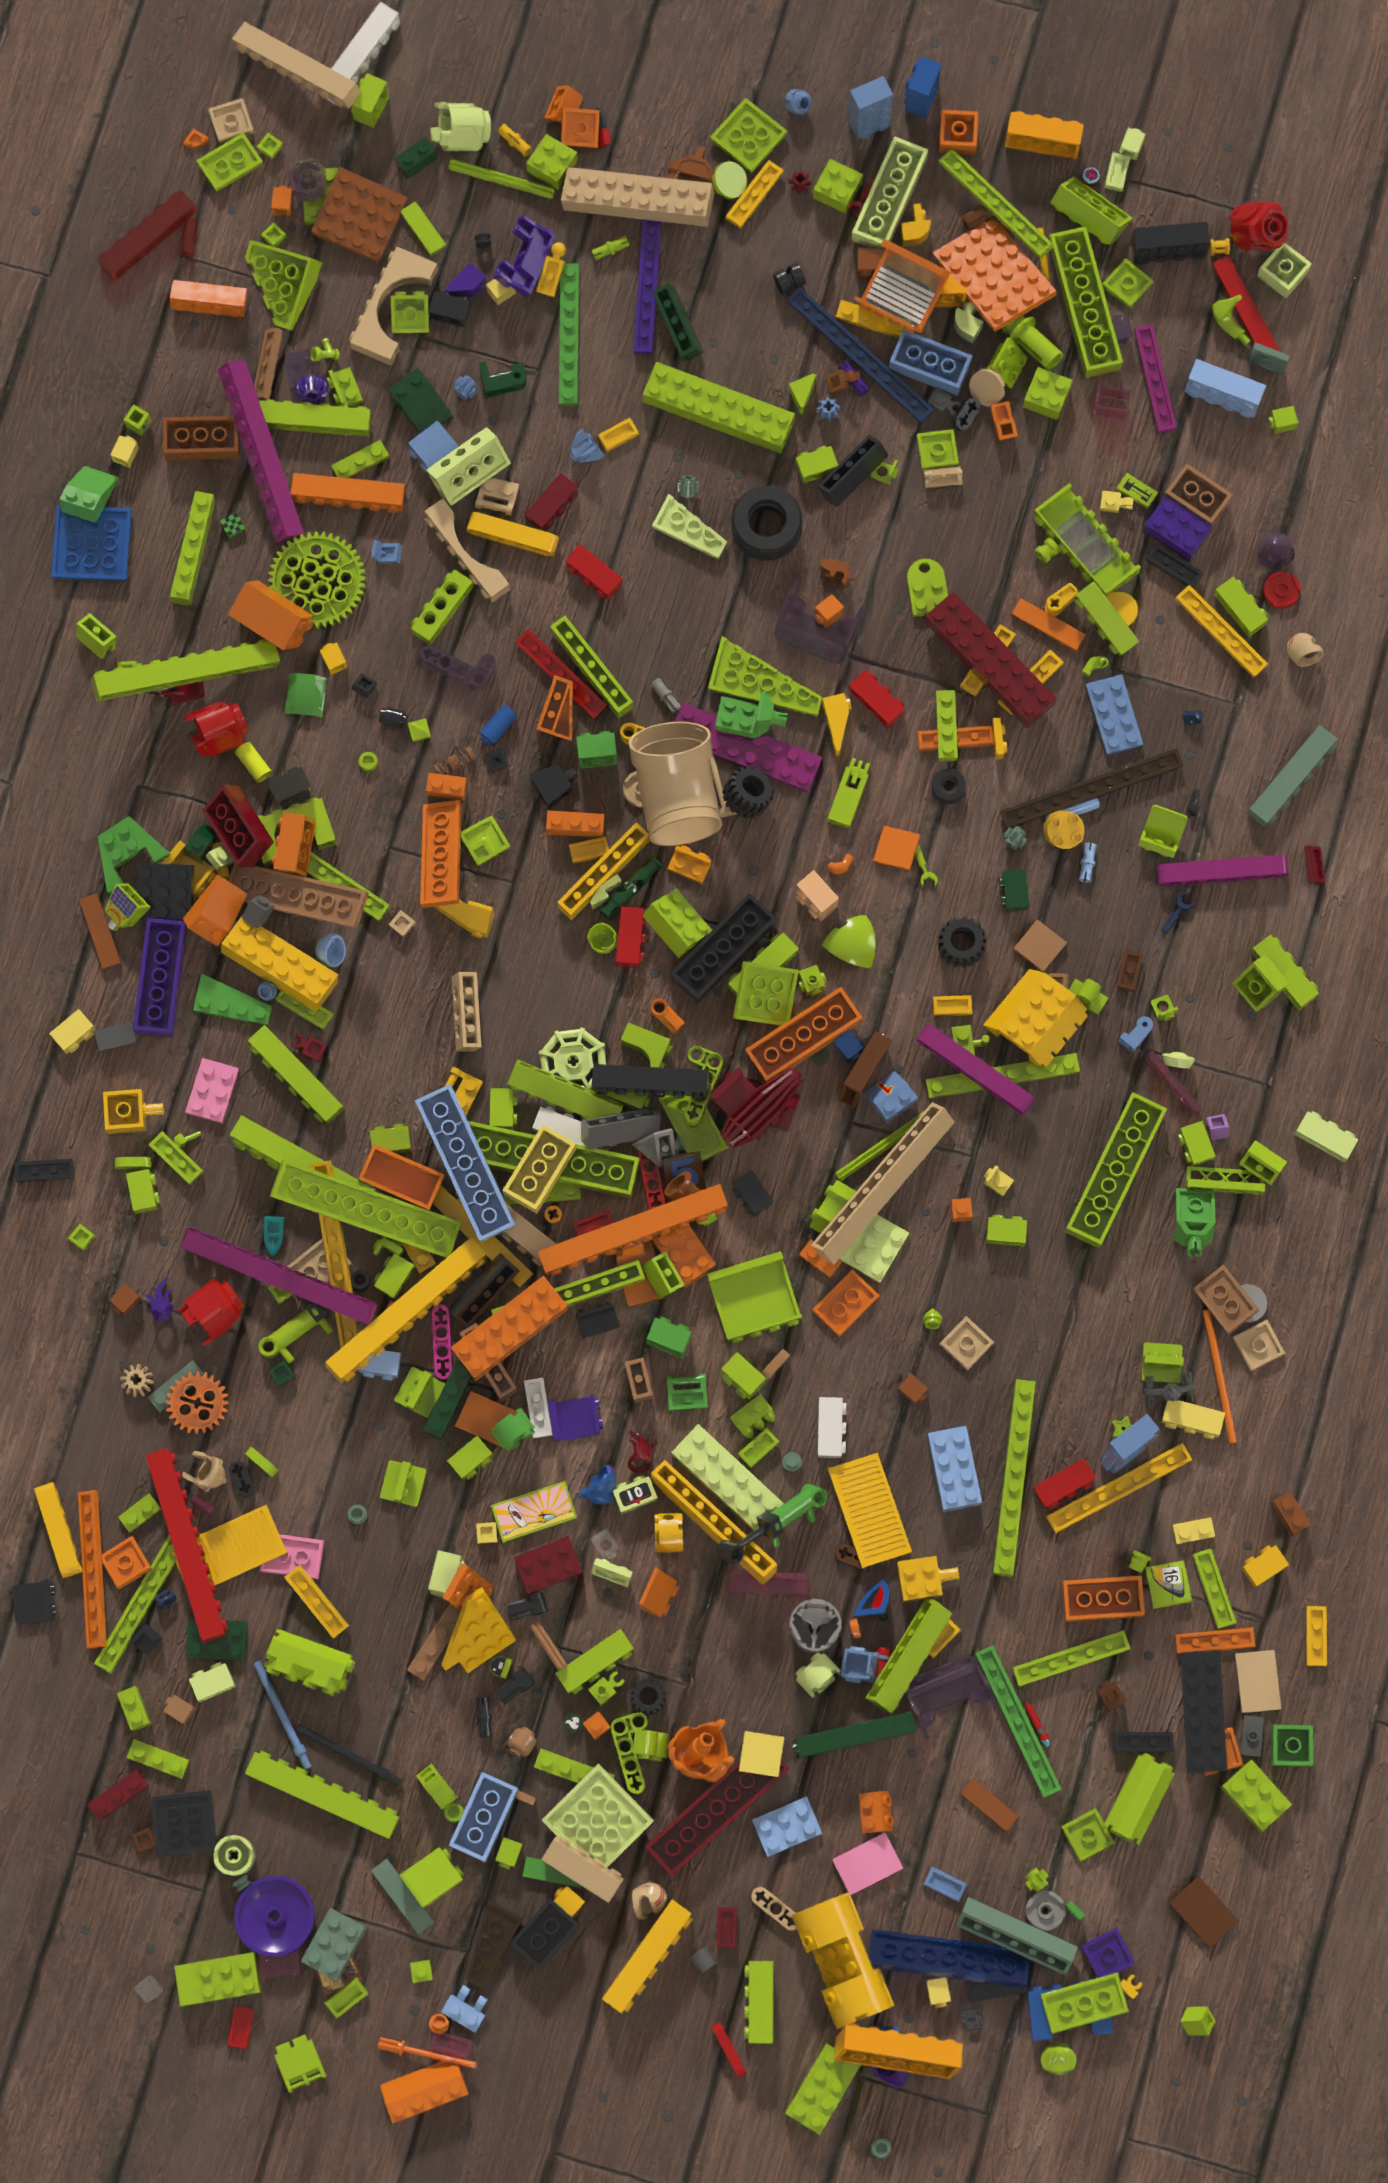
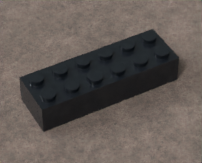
M749 893L670 973V979L698 1004L777 924V918Z
M1220 1651L1180 1653L1187 1773L1227 1772Z

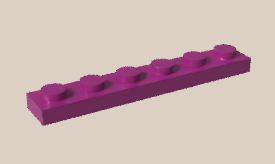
M1153 324L1134 328V333L1157 432L1159 434L1175 431L1177 426Z

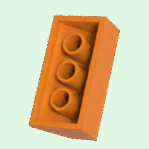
M445 2061L380 2085L392 2124L469 2095L459 2065Z

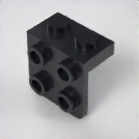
M45 1579L37 1583L13 1586L14 1613L17 1624L55 1621L57 1605L54 1603L53 1596L56 1595V1588L51 1580Z

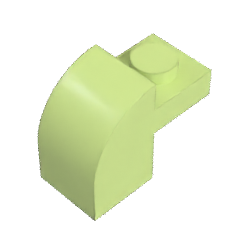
M967 300L962 310L959 308L956 310L954 327L962 338L974 343L982 330L983 321L973 316L976 309Z

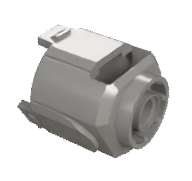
M810 1599L800 1603L792 1612L789 1622V1629L797 1646L802 1651L811 1654L823 1653V1651L828 1650L838 1638L842 1626L837 1609L822 1599ZM809 1625L813 1629V1633L809 1631ZM820 1626V1631L816 1634V1630Z

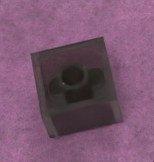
M302 767L291 768L286 774L282 776L276 775L267 782L278 809H282V811L288 809L293 804L301 803L314 797L312 787Z

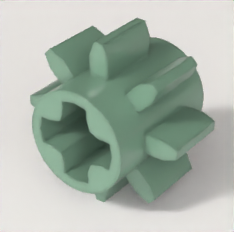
M691 475L682 476V479L677 482V492H681L682 497L692 498L695 496V493H699V481H695L696 478Z
M1015 826L1014 829L1009 827L1005 832L1004 837L1006 839L1004 842L1011 849L1016 850L1017 847L1022 849L1027 843L1025 838L1027 834L1018 826Z

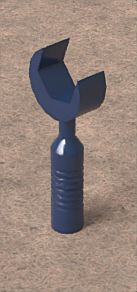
M1183 892L1177 897L1176 905L1178 909L1171 914L1161 929L1165 934H1168L1179 918L1180 911L1189 910L1193 906L1194 902L1190 905L1182 903V897L1187 892Z

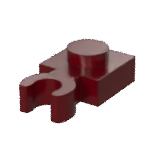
M296 1034V1037L301 1039L300 1044L292 1042V1047L294 1049H303L302 1055L320 1062L328 1045L311 1036L306 1041L303 1035Z

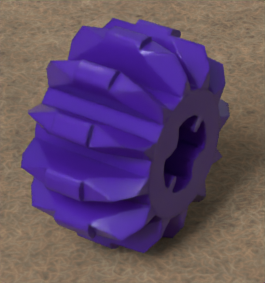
M306 374L305 378L300 377L296 385L298 399H302V402H315L318 404V401H324L328 393L326 380L322 379L321 376L316 377L315 374L312 376Z

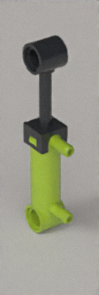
M356 1270L351 1274L352 1291L363 1292L369 1288L370 1278L365 1271ZM357 1277H364V1284H355ZM314 1302L307 1305L304 1311L268 1337L262 1338L259 1342L261 1354L265 1358L270 1359L276 1357L280 1352L287 1363H292L294 1358L286 1348L288 1345L315 1325H321L327 1335L334 1331L326 1320L329 1318L325 1312L328 1308ZM268 1343L274 1344V1349L271 1352L264 1351V1347Z

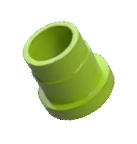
M1133 1550L1132 1554L1134 1555L1129 1567L1142 1573L1147 1562H1150L1151 1557Z

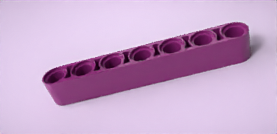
M1286 855L1169 863L1157 866L1159 886L1270 879L1289 875Z
M927 1024L917 1037L916 1041L1019 1114L1025 1115L1034 1103L1035 1098L934 1026Z

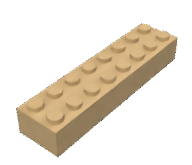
M568 167L561 202L564 211L708 227L714 190L712 183Z

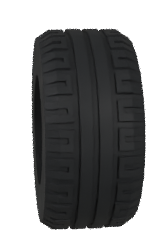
M760 486L744 493L736 502L732 512L731 529L734 541L742 552L757 560L769 561L786 556L796 547L801 537L802 513L798 502L785 490L772 486ZM761 510H772L782 516L785 524L783 530L777 535L763 537L751 530L749 520L755 513Z

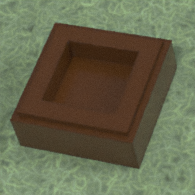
M151 1827L131 1834L138 1853L156 1847V1840Z

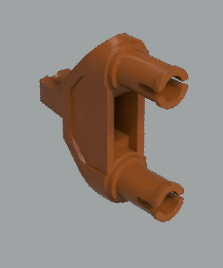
M698 146L695 155L691 154V156L688 155L671 163L667 169L668 178L679 179L682 177L696 182L712 183L713 185L712 176L714 170L707 162V159L704 158L706 148Z

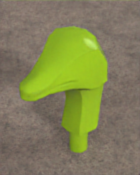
M1237 295L1233 298L1215 302L1211 308L1217 323L1234 339L1238 338L1246 346L1250 340L1244 334L1245 331L1232 318L1233 308L1242 299V296Z

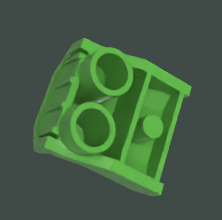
M289 674L285 715L300 714L323 718L326 678L312 674Z

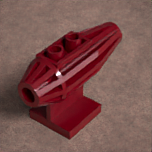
M737 1068L709 1097L714 1104L716 1103L728 1115L720 1134L721 1137L732 1148L751 1142L755 1138L759 1141L767 1133L765 1129L769 1125L773 1127L780 1120L778 1116L803 1082L801 1079L803 1075L796 1068L793 1070L788 1068L760 1087L755 1088L743 1076V1072Z

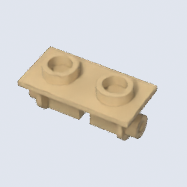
M961 467L924 470L925 488L963 485Z

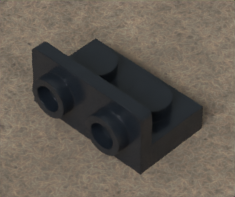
M603 1302L598 1304L597 1308L591 1310L590 1307L580 1309L579 1313L576 1314L583 1339L620 1328L613 1303Z

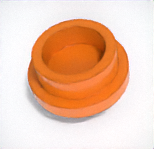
M436 2014L429 2020V2028L433 2033L442 2034L449 2027L448 2019L442 2014Z

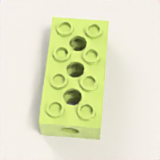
M486 427L429 467L427 472L440 496L452 506L510 465L511 462L497 436Z

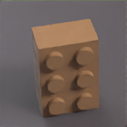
M1186 463L1165 492L1164 497L1166 495L1213 526L1230 503L1233 494Z

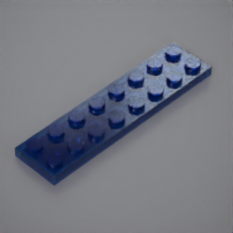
M876 1929L871 1931L869 1961L872 1968L1027 1988L1030 1959L1002 1946Z

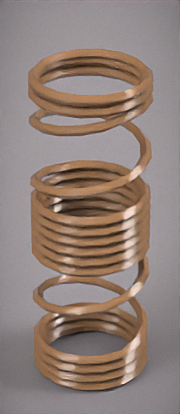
M470 746L465 748L467 757L461 751L458 752L460 761L455 754L447 757V760L444 759L446 770L439 763L433 765L436 774H442L438 764L448 774L445 760L453 771L458 769L460 765L463 766L460 753L468 762H470V759L472 761L476 759Z

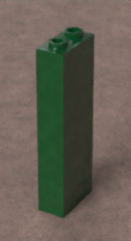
M911 1711L797 1737L792 1747L794 1755L799 1756L800 1760L914 1734L916 1727Z

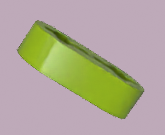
M117 1157L115 1158V1169H151V1158Z
M253 1447L246 1451L245 1455L271 1477L278 1472V1469Z

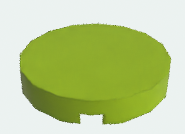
M729 161L721 163L715 168L712 182L713 187L720 196L722 195L726 199H734L743 194L747 186V178L741 166Z

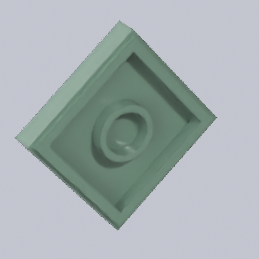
M1255 343L1248 362L1283 375L1290 355Z

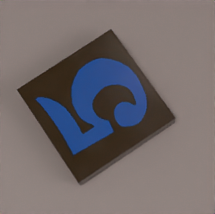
M700 1151L662 1157L666 1187L680 1173L689 1171L691 1173V1180L696 1187L701 1190L706 1189Z

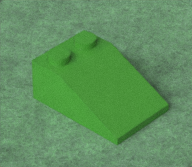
M84 466L66 485L59 499L62 512L96 523L119 477Z

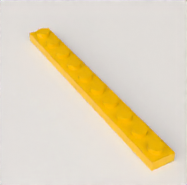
M331 1160L311 1163L312 1170L334 1177ZM319 1214L330 1284L353 1293L341 1221ZM335 1312L340 1347L342 1348L359 1334L358 1321Z

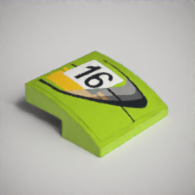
M1184 1561L1145 1567L1153 1609L1192 1602Z

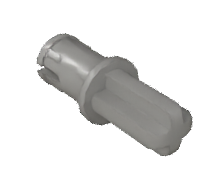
M660 678L651 683L650 686L659 695V700L663 701L672 713H676L681 706L672 695V691L667 689Z

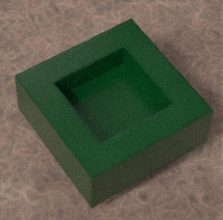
M285 1360L269 1369L270 1374L279 1387L295 1378L294 1373Z

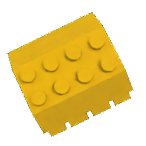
M1029 969L983 1024V1027L995 1036L999 1037L1001 1034L1029 1055L1028 1060L1037 1067L1041 1065L1047 1067L1054 1058L1051 1052L1057 1055L1066 1044L1063 1038L1069 1040L1077 1030L1074 1024L1080 1026L1088 1017L1085 1013L1087 1008L1075 994L1046 973Z

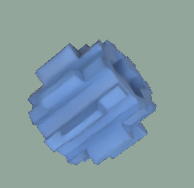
M465 375L463 378L460 376L455 381L454 391L462 399L466 400L468 397L471 399L477 393L478 385L469 376Z
M826 397V400L819 401L820 407L817 408V413L821 414V420L828 419L830 422L831 418L838 417L837 411L840 410V406L836 404V399L830 400Z

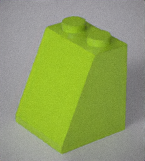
M440 1847L400 1874L402 1880L424 1909L463 1881L461 1876L464 1873L458 1865H452L450 1862L452 1856L446 1848L443 1851Z

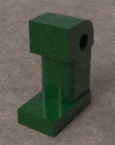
M486 361L479 362V369L487 398L520 391L526 387L527 375L524 362L510 365V370L491 375H489Z

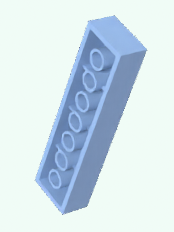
M449 1084L415 1100L479 1241L483 1242L515 1227L514 1219L453 1087Z

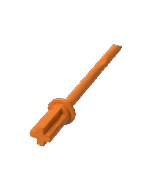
M382 2037L379 2039L378 2049L398 2053L401 2057L403 2052L466 2067L476 2068L477 2066L476 2062L405 2046L406 2042L404 2040L399 2042Z

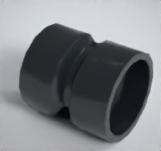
M798 263L788 266L786 271L781 269L773 273L774 282L781 295L791 292L793 287L797 289L806 285L805 276Z

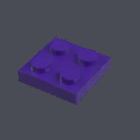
M1117 1927L1081 1945L1097 1978L1120 1972L1135 1964Z

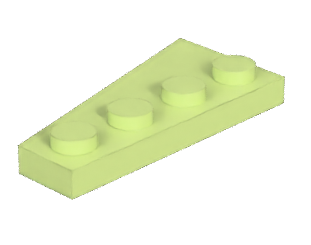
M668 494L652 524V528L719 560L727 545V541L710 527H707L697 516L690 513L686 507L679 504L674 497Z

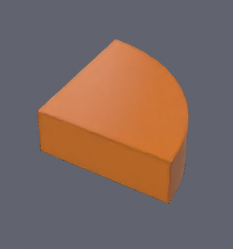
M192 129L183 145L188 148H198L205 145L209 138Z

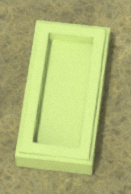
M1112 152L1105 189L1123 191L1130 156Z

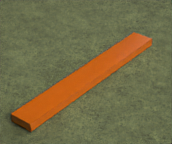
M98 1490L78 1492L87 1649L107 1647Z

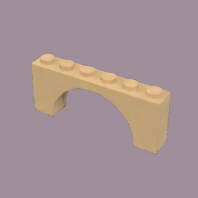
M396 247L395 251L390 253L387 268L384 267L380 274L381 280L379 284H375L372 291L373 296L365 304L364 309L366 311L363 316L360 315L357 321L358 327L355 332L351 333L349 338L351 349L392 366L399 352V345L391 340L379 325L378 313L383 300L393 290L406 284L417 283L431 286L438 272L437 263L399 247Z

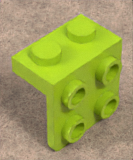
M1153 805L1138 846L1148 851L1152 850L1160 853L1164 857L1174 858L1188 817L1167 808Z

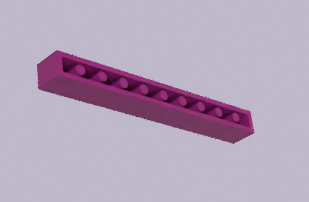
M229 361L217 370L276 543L294 541L293 537L299 538L300 534L304 535L246 361Z

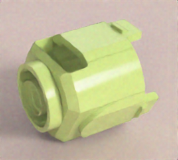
M435 103V107L440 108L438 127L430 128L431 142L439 143L444 151H478L482 147V143L489 141L491 120L488 111H483L482 108L476 107L471 103Z

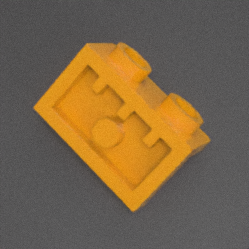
M676 846L667 870L703 884L711 866V859L704 853L699 852L697 854L692 852V849L687 846Z

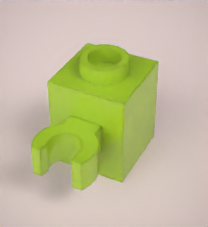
M617 1671L611 1674L608 1682L603 1677L589 1689V1692L601 1707L617 1694L613 1688L620 1687L625 1682L623 1679L618 1683L614 1681V1677L618 1674Z

